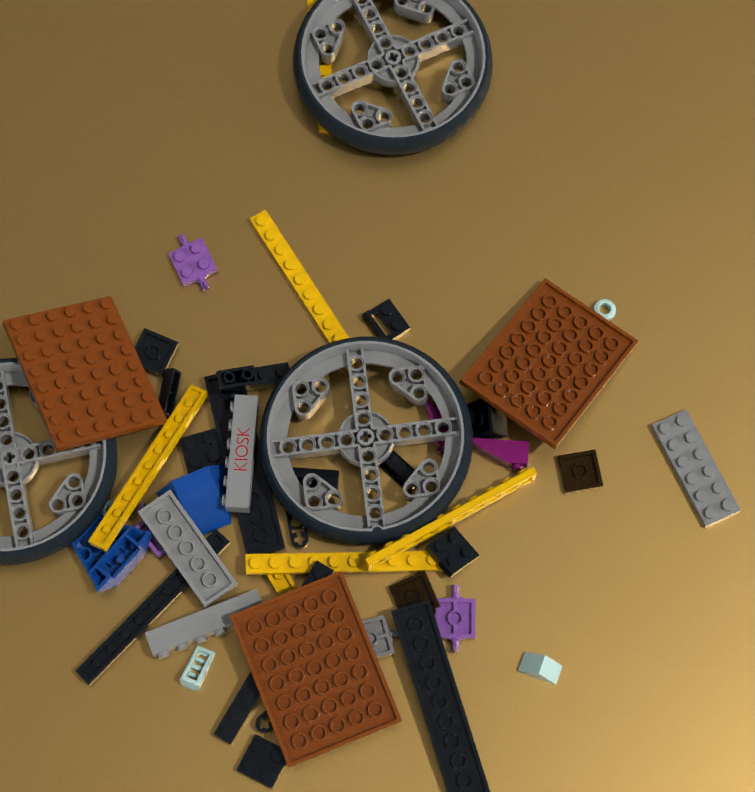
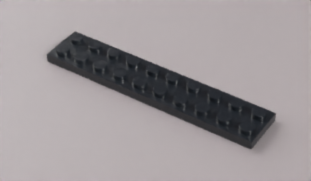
M217 374L204 377L225 463L226 456L230 454V449H227L228 437L231 438L232 432L229 431V419H233V412H230L231 401H234L235 394H248L247 391L221 390ZM256 434L250 513L236 512L246 554H272L286 549L271 488L263 471L259 439Z
M428 599L391 611L447 792H490L430 600Z

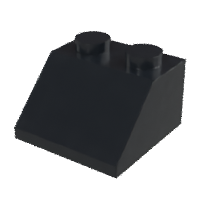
M483 399L467 404L472 422L473 438L502 439L508 437L506 415Z

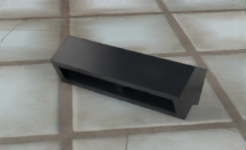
M175 368L165 369L158 398L166 419L173 412L182 372Z
M394 450L383 463L379 464L402 487L415 471ZM410 487L407 489V492L411 493L415 488Z
M292 467L302 486L304 477L307 474L314 473L338 490L339 470ZM312 480L308 482L307 486L314 488L317 482Z

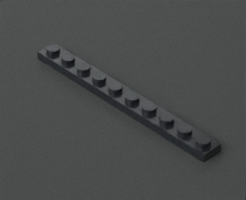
M217 529L206 538L217 556L231 544ZM177 568L75 671L90 686L189 586Z
M316 561L302 586L333 574L334 570ZM251 672L214 732L215 736L230 745L260 697Z

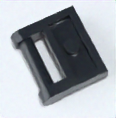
M390 299L361 315L364 322L367 321L377 337L396 340L410 331V326ZM378 316L390 333L389 335L384 334L373 317Z

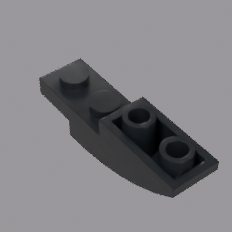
M288 362L261 367L251 365L219 370L216 374L221 390L253 391L269 389L273 385H277L278 381L290 368Z

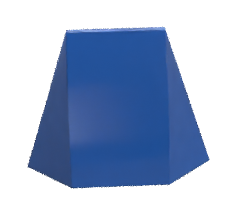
M225 464L206 466L172 480L156 493L159 497L168 490H171L203 536L213 532L215 529L218 530L232 524L231 512H226L225 506L222 505V495L226 494L227 488L224 487V475H227Z
M99 515L88 530L71 544L93 581L95 588L100 593L118 586L143 559L150 543L152 532L143 531L134 526L124 524L107 552L90 545L88 542L104 516Z

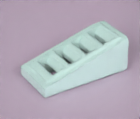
M197 645L180 678V684L199 692L216 653ZM198 655L207 657V661L199 658ZM195 662L204 665V667L196 665ZM191 670H195V671L199 672L200 675L191 672Z

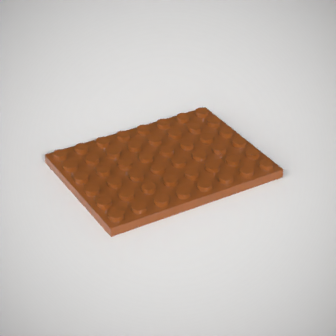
M545 278L460 379L459 384L547 445L556 449L635 348L638 340Z
M111 296L3 320L5 332L56 452L166 424V416Z
M342 570L229 615L288 768L402 722Z

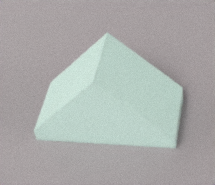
M525 652L518 671L556 685L562 665L546 655Z

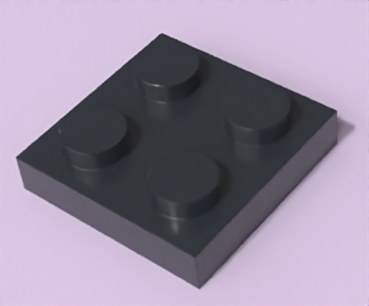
M144 328L134 348L144 370L163 377L165 369L168 368L179 346V342Z
M216 428L180 438L179 443L188 474L206 466L225 464Z
M455 526L427 544L424 548L449 578L479 557L476 550Z
M255 734L236 771L273 790L286 765V760L280 746Z

